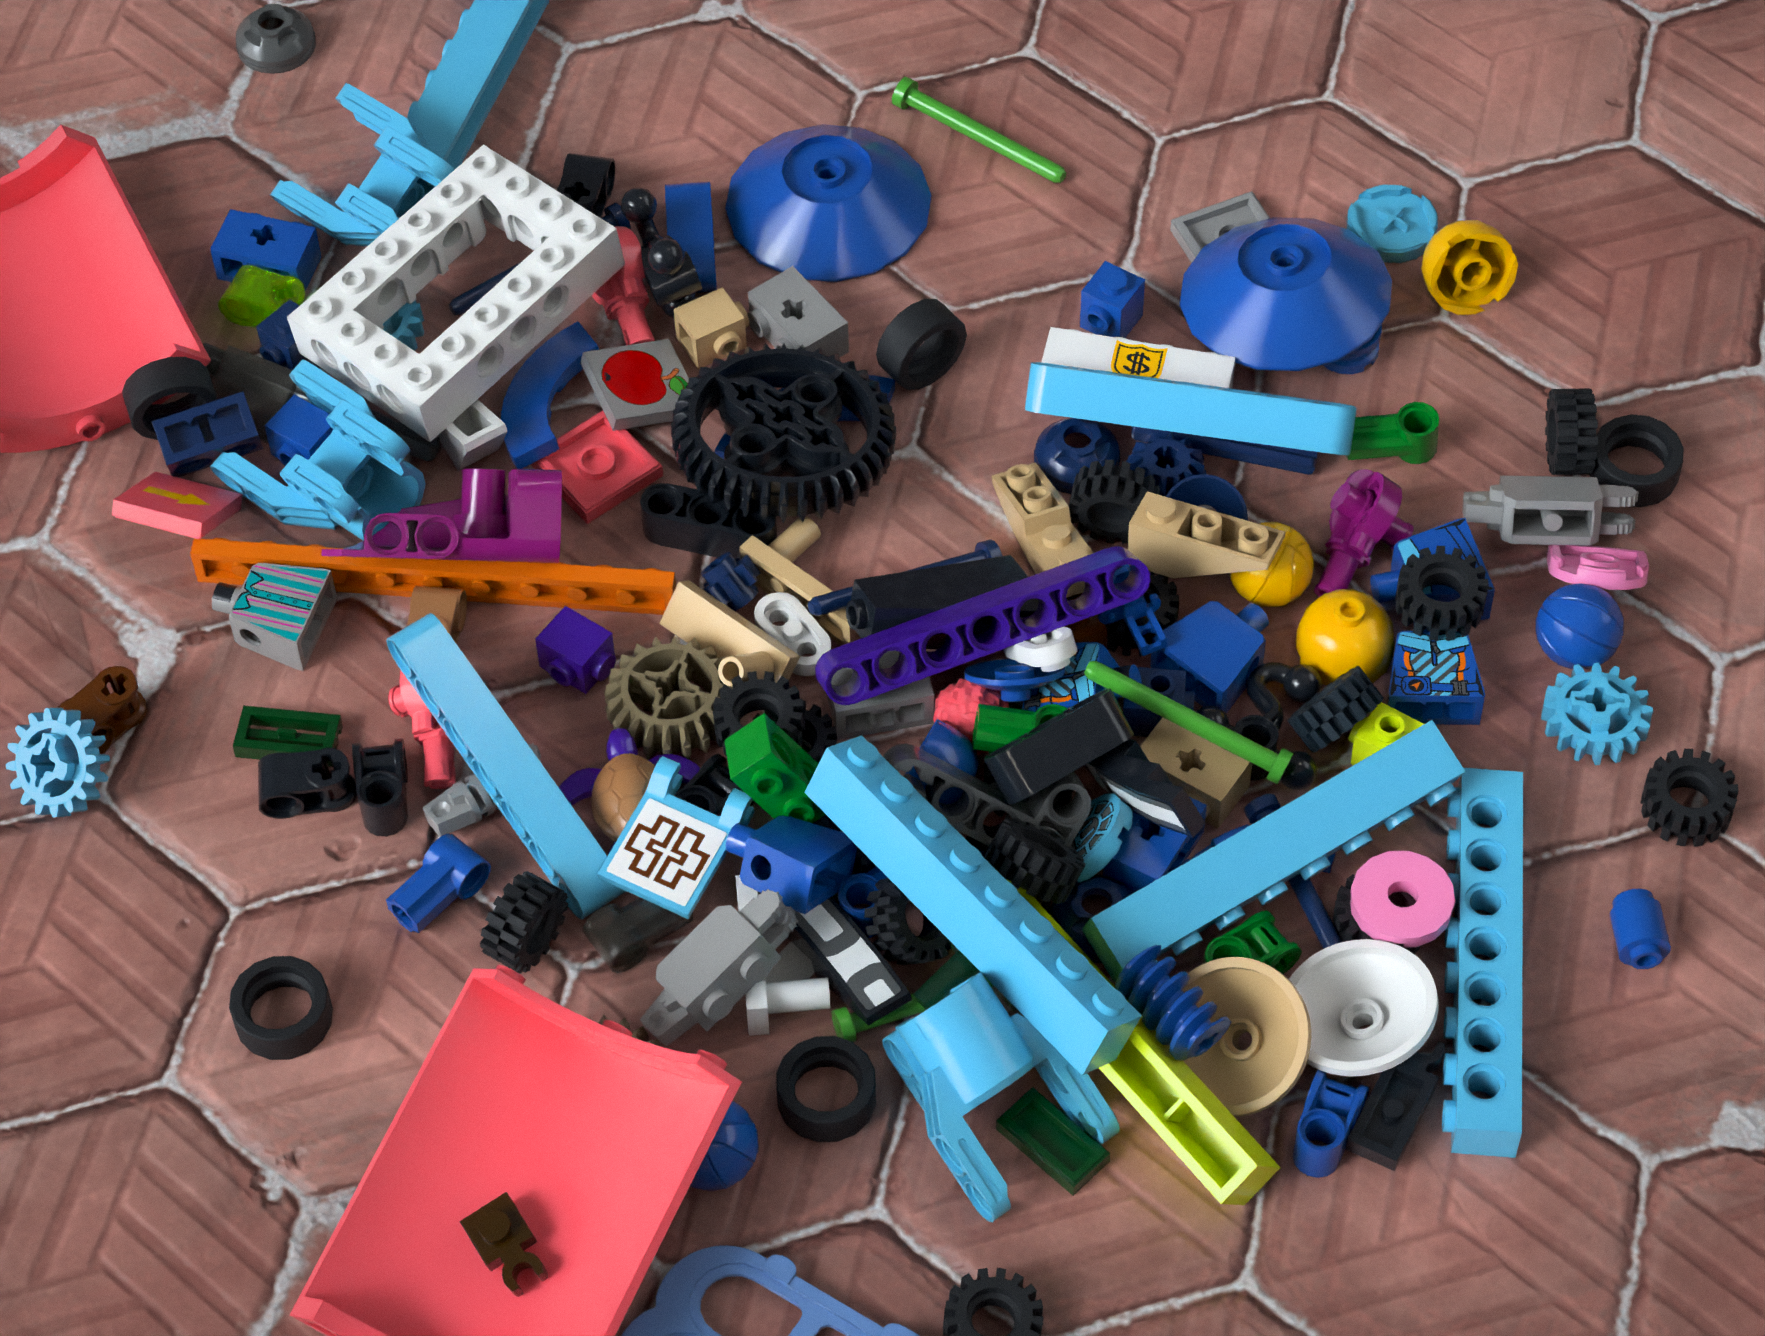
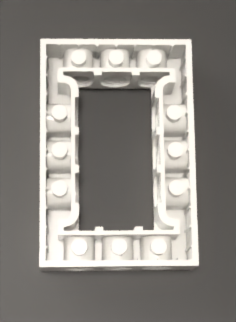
M483 144L287 316V320L301 355L431 442L619 271L625 263L617 228ZM483 219L504 231L507 239L515 242L518 240L534 250L420 354L383 330L384 322L406 303H413L417 299L416 294L438 274L444 275L449 270L448 265L471 245L477 246L486 235Z

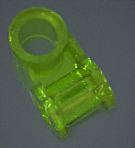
M243 265L218 301V308L231 322L240 326L256 328L258 324L289 299L300 306L306 295L303 283L293 276L269 272L254 265Z

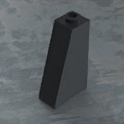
M1011 555L856 579L853 584L851 601L846 605V618L850 628L855 630L861 638L1029 576ZM1038 599L1026 601L1020 609V617L1032 615L1037 610ZM983 616L978 619L974 624L973 634L986 632L991 626L992 616ZM938 633L930 637L927 641L926 649L938 650L945 643L946 634Z

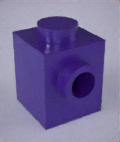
M564 606L535 638L539 667L546 670L557 683L563 686L571 685L585 694L589 692L598 680H605L616 663L612 632L567 606Z

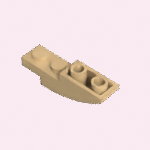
M1036 462L1029 465H1015L1005 472L991 476L994 489L1007 520L1036 574L1094 553L1071 523L1068 504ZM1084 581L1071 585L1067 591L1066 598L1083 593L1085 588Z

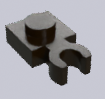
M507 1192L460 1221L490 1271L504 1264L502 1269L503 1281L515 1296L519 1297L524 1294L517 1283V1276L523 1269H533L542 1282L548 1278L547 1270L536 1255L524 1251L538 1241Z

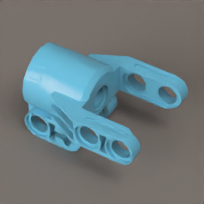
M345 83L335 99L354 114L356 121L380 134L373 146L381 153V156L359 188L348 183L336 200V205L344 210V212L293 181L280 180L270 196L286 209L343 244L368 246L455 169L430 150L421 132L406 117L354 86Z
M301 360L289 376L306 393L309 402L329 413L326 421L333 428V431L309 460L295 454L279 474L288 486L286 487L235 452H222L210 466L213 473L227 486L242 494L243 497L283 524L333 530L340 525L363 541L366 526L372 518L384 513H398L401 508L419 506L426 484L423 472L404 460L410 452L409 446L394 431L377 421L365 399L306 360ZM383 522L378 524L374 528L372 536L378 531H380L382 528H384L389 522Z
M980 972L950 989V995L911 1020L909 1018L896 1026V1030L883 1038L882 1042L893 1066L924 1110L928 1138L975 1209L987 1221L994 1222L1011 1209L1007 1184L962 1116L1011 1085L1035 1067L1065 1114L1100 1145L1118 1134L1120 1127L1113 1111L1088 1073L1081 1075L1025 1017L1018 1013L1010 1016Z

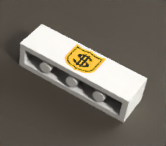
M1050 327L1041 363L1233 388L1235 357L1219 355L1215 352L1176 348L1166 344L1158 345L1128 340L1123 337L1085 333L1075 329L1067 330Z

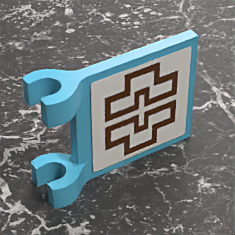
M662 756L653 770L645 794L602 864L597 876L605 882L689 919L727 854L726 840L730 830L736 823L747 826L754 815L755 809L750 806L753 799L745 792L736 788L728 796L721 816H717L675 797L674 795L683 781V776L678 774L681 765Z

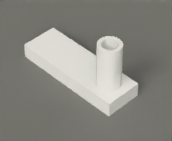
M735 875L738 912H740L753 898H757L758 891L742 884L740 875ZM828 977L767 983L764 978L745 994L749 1036L770 1034L768 1014L831 1009Z

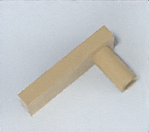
M807 516L803 523L799 518L796 519L768 546L753 535L740 546V559L748 555L761 572L756 577L758 580L754 584L767 594L783 592L793 595L809 612L808 602L813 597L833 592L793 564L821 536L816 523ZM846 609L821 616L812 615L829 637L841 646L861 639L857 632L850 628L846 618Z
M690 580L678 582L659 623L687 643L695 637L700 644V650L712 645L717 653V658L725 657L719 664L718 675L720 680L732 687V678L740 675L742 681L746 682L749 681L748 672L754 671L757 672V679H764L765 671L774 673L775 683L778 682L781 676L789 680L800 658V655L715 599Z

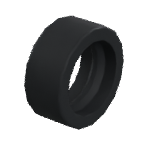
M923 299L913 303L900 312L886 327L877 347L876 356L878 364L905 389H922L945 375L957 361L967 337L965 324L937 299Z
M167 357L144 365L126 380L122 390L132 428L142 437L154 440L158 439L152 421L217 400L208 368L198 360L187 357ZM175 393H189L174 402L152 404L164 396Z
M1634 414L1616 417L1601 426L1596 435L1598 436V445H1596L1597 457L1594 460L1595 468L1592 470L1593 473L1589 474L1590 477H1597L1599 485L1633 487V489L1638 491V501L1632 507L1658 504L1670 496L1679 481L1683 465L1684 447L1677 433L1662 421L1650 416ZM1626 446L1641 447L1653 452L1663 462L1664 468L1657 473L1645 476L1629 474L1617 468L1609 460L1608 453L1614 449Z
M272 956L252 964L239 975L230 992L229 1010L240 1042L253 1054L269 1060H290L309 1053L323 1041L332 1024L333 1007L322 974L311 963L293 956ZM279 987H295L309 993L312 1000L311 1009L297 1024L283 1029H267L256 1025L250 1015L252 1006L257 999L268 991Z
M817 1036L796 1044L784 1055L776 1072L777 1105L785 1124L799 1136L816 1142H838L856 1135L870 1121L876 1107L875 1068L868 1054L854 1042L836 1036ZM819 1067H835L847 1071L855 1078L858 1085V1093L855 1099L845 1107L835 1111H816L805 1107L798 1101L795 1095V1085L806 1072Z

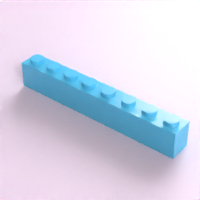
M474 0L470 9H465L462 12L459 28L453 39L446 41L440 63L436 70L429 72L425 82V90L420 99L411 104L407 117L410 123L421 132L430 150L449 163L454 169L462 164L550 0Z
M1433 720L1093 916L1081 930L1113 982L1117 981L1119 974L1128 962L1145 949L1154 945H1161L1159 956L1171 949L1176 956H1179L1203 941L1199 933L1215 924L1219 931L1243 918L1246 914L1242 907L1257 898L1261 905L1264 906L1287 892L1289 889L1285 882L1296 875L1301 874L1305 881L1314 877L1331 865L1327 857L1343 849L1345 854L1349 856L1373 841L1369 834L1373 830L1384 824L1388 831H1391L1414 817L1415 814L1411 808L1426 800L1429 806L1432 807L1456 792L1453 783L1466 771Z
M861 735L827 747L804 793L1081 1075L1116 1060L1142 1016L1125 999L1123 994L1115 989L1088 962L1087 958L1079 953L1052 926L1051 922L1043 917L1017 891L1015 886L1007 881L982 856L980 851L972 846L947 821L945 816L938 812L913 787L911 782L903 777L879 753L874 745Z

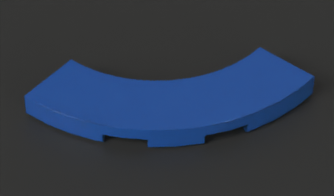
M579 322L563 329L540 346L524 362L507 389L501 410V420L507 428L504 442L510 458L517 469H523L559 450L556 437L551 431L552 411L550 406L556 392H561L566 384L583 369L580 364L583 352L599 350L597 343Z

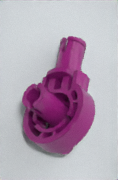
M1360 469L1351 473L1346 482L1338 488L1330 502L1332 512L1329 519L1331 536L1325 543V547H1327L1325 552L1330 555V558L1318 584L1314 587V593L1318 597L1338 589H1348L1356 569L1367 567L1370 564V555L1379 540L1394 550V545L1398 541L1411 537L1413 534V525L1396 516L1402 501V488L1380 472Z

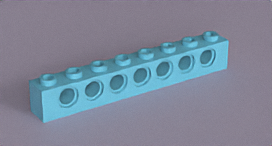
M1464 768L1466 772L1460 776L1458 787H1454L1456 792L1450 795L1447 800V817L1456 818V830H1448L1446 859L1455 860V873H1448L1454 888L1455 917H1451L1448 927L1445 929V948H1454V962H1446L1444 993H1453V1007L1445 1008L1443 1037L1445 1039H1453V1053H1445L1443 1062V1085H1452V1100H1444L1442 1132H1451V1153L1516 1158L1522 1134L1523 772ZM1477 824H1486L1491 828L1481 827ZM1476 867H1486L1491 871H1482ZM1483 910L1491 915H1481L1475 911ZM1474 955H1485L1492 960H1481ZM1473 1000H1485L1489 1002L1491 1005L1482 1006L1475 1003ZM1483 1045L1488 1047L1491 1051L1481 1052L1474 1049L1472 1046ZM1481 1091L1487 1093L1492 1098L1481 1099L1474 1096L1471 1092Z

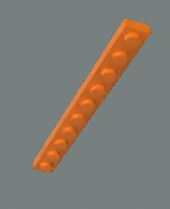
M194 538L190 552L197 581L206 583L223 582L243 585L253 565L269 563L331 570L336 592L411 597L415 586L464 589L467 601L557 608L567 606L571 609L655 615L664 614L676 589L675 572L662 571L656 568L642 570L614 568L609 565H571L562 562L321 556L322 549L344 548H329L318 544L308 546L287 545L272 541H262L260 543L231 541L226 538Z

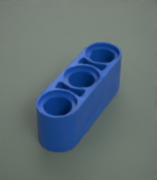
M710 182L665 184L667 235L676 240L684 251L688 252L702 286V290L695 293L717 290L711 184Z

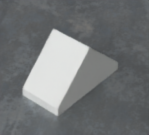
M477 399L446 427L438 437L456 469L459 471L498 451L507 434V428L501 419Z

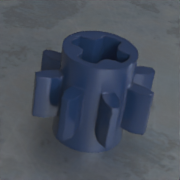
M727 552L712 561L701 572V575L706 580L703 584V590L732 610L737 611L748 604L759 593V589L754 583L758 580L756 577L761 572L748 555L739 559L738 557L734 558L730 552Z

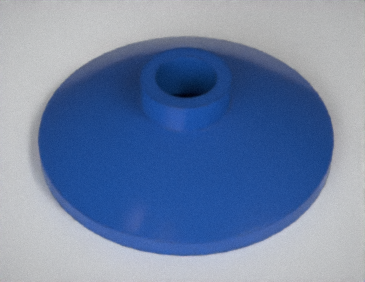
M1001 659L971 665L964 670L965 679L984 688L1001 691V700L1018 702L1031 699V689L1047 685L1065 674V667L1052 672H1044L1041 670V667L1018 663V661L1013 659Z

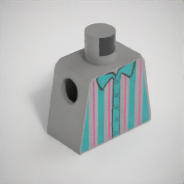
M257 563L251 567L242 587L223 582L217 584L212 596V609L229 614L234 640L240 646L294 669L304 671L337 601V595L331 570Z

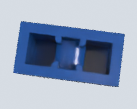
M232 209L229 210L210 248L217 279L297 297H303L322 258L316 227L307 226L300 222H289L265 217L258 213H246Z
M1190 797L1205 821L1207 805ZM1132 812V826L1129 831L1124 827L1118 835V838L1123 841L1120 845L1121 848L1103 868V876L1111 877L1124 883L1135 893L1178 868L1191 854L1204 833L1205 825L1193 838L1158 826Z

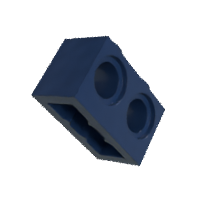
M243 391L152 421L171 476L181 477L208 468L222 452H235L240 456H244L263 449Z

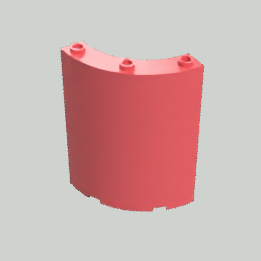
M60 125L42 144L18 160L20 168L0 178V453L41 451L68 446L82 441L96 440L103 434L131 422L122 390L126 380L137 369L152 361L167 357L191 358L198 360L205 367L211 362L96 138L64 125ZM175 394L164 396L152 404H162Z
M497 965L495 969L473 968L295 1303L290 1316L326 1336H615L742 1081L725 1071L727 1063L713 1053L698 1050L696 1054L657 1046L632 1037L633 1034L630 1030L611 1020H604L601 1025L523 985L526 979L511 968L503 965ZM505 1192L511 1197L538 1241L524 1251L536 1255L548 1273V1278L542 1282L533 1269L526 1268L520 1271L517 1276V1283L524 1294L519 1297L515 1296L503 1281L502 1269L504 1264L490 1271L460 1223L461 1220Z

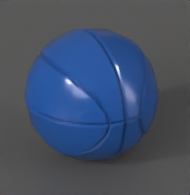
M1571 584L1558 588L1545 599L1536 617V636L1542 650L1553 662L1565 668L1573 669L1574 665L1579 664L1585 670L1592 669L1594 663L1599 662L1602 665L1615 654L1624 635L1623 614L1617 602L1609 593L1594 585Z
M732 1101L690 1185L693 1188L706 1191L727 1189L742 1180L756 1161L759 1150L758 1130L746 1109L735 1101Z

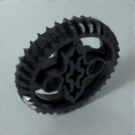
M765 343L762 350L754 351L747 346L742 355L730 351L726 361L714 358L710 368L700 367L699 375L689 378L686 389L681 390L678 402L675 404L673 422H671L672 449L675 451L679 470L684 471L688 483H695L698 494L708 493L712 504L724 501L727 512L741 508L745 518L752 513L761 514L763 521H765L769 516L775 515L779 516L784 523L788 516H797L803 523L808 514H814L822 519L827 509L839 514L843 503L855 506L859 496L868 497L872 486H879L883 474H887V469L890 466V461L895 451L896 426H894V413L892 412V406L889 405L887 393L881 392L879 381L869 379L868 370L857 371L854 361L842 363L838 353L827 357L824 356L822 348L817 349L815 352L805 350L803 344L798 349H787L785 343H783L780 349H770ZM776 388H786V389H784L783 391H779V390H777ZM842 405L848 408L861 421L867 432L866 442L854 455L849 452L847 443L844 441V434L836 425L837 420L842 414ZM714 409L719 411L726 433L731 437L729 444L725 447L724 459L710 449L700 434L703 421ZM784 472H788V473H790L791 475H793V476H795V477H779V476H781Z

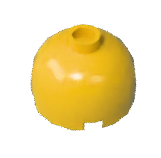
M1460 220L1442 227L1432 236L1424 250L1421 270L1428 291L1444 310L1457 315H1471L1484 311L1479 305L1488 304L1493 299L1499 302L1507 295L1515 282L1518 262L1512 251V246L1496 228L1479 220Z
M1338 589L1323 594L1306 608L1297 628L1295 642L1300 656V664L1311 665L1319 672L1322 684L1324 685L1333 683L1342 674H1346L1356 666H1360L1370 681L1374 683L1386 673L1393 658V622L1385 608L1369 594L1352 589Z

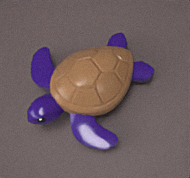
M616 728L611 731L606 747L609 762L603 769L585 768L578 770L559 786V789L571 806L585 798L591 797V810L595 822L609 838L615 841L608 854L645 794L653 770L662 756L680 763L681 768L678 774L683 776L682 783L687 784L700 770V767L694 762L674 754H661L650 760L638 756L637 745L632 735L625 728Z

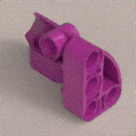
M462 469L461 499L401 508L398 513L379 514L372 518L366 526L364 541L344 549H322L321 556L559 563L562 471L511 469V472H508V495H505V470ZM383 522H389L384 528H382L380 531H378L372 536V532L378 524Z

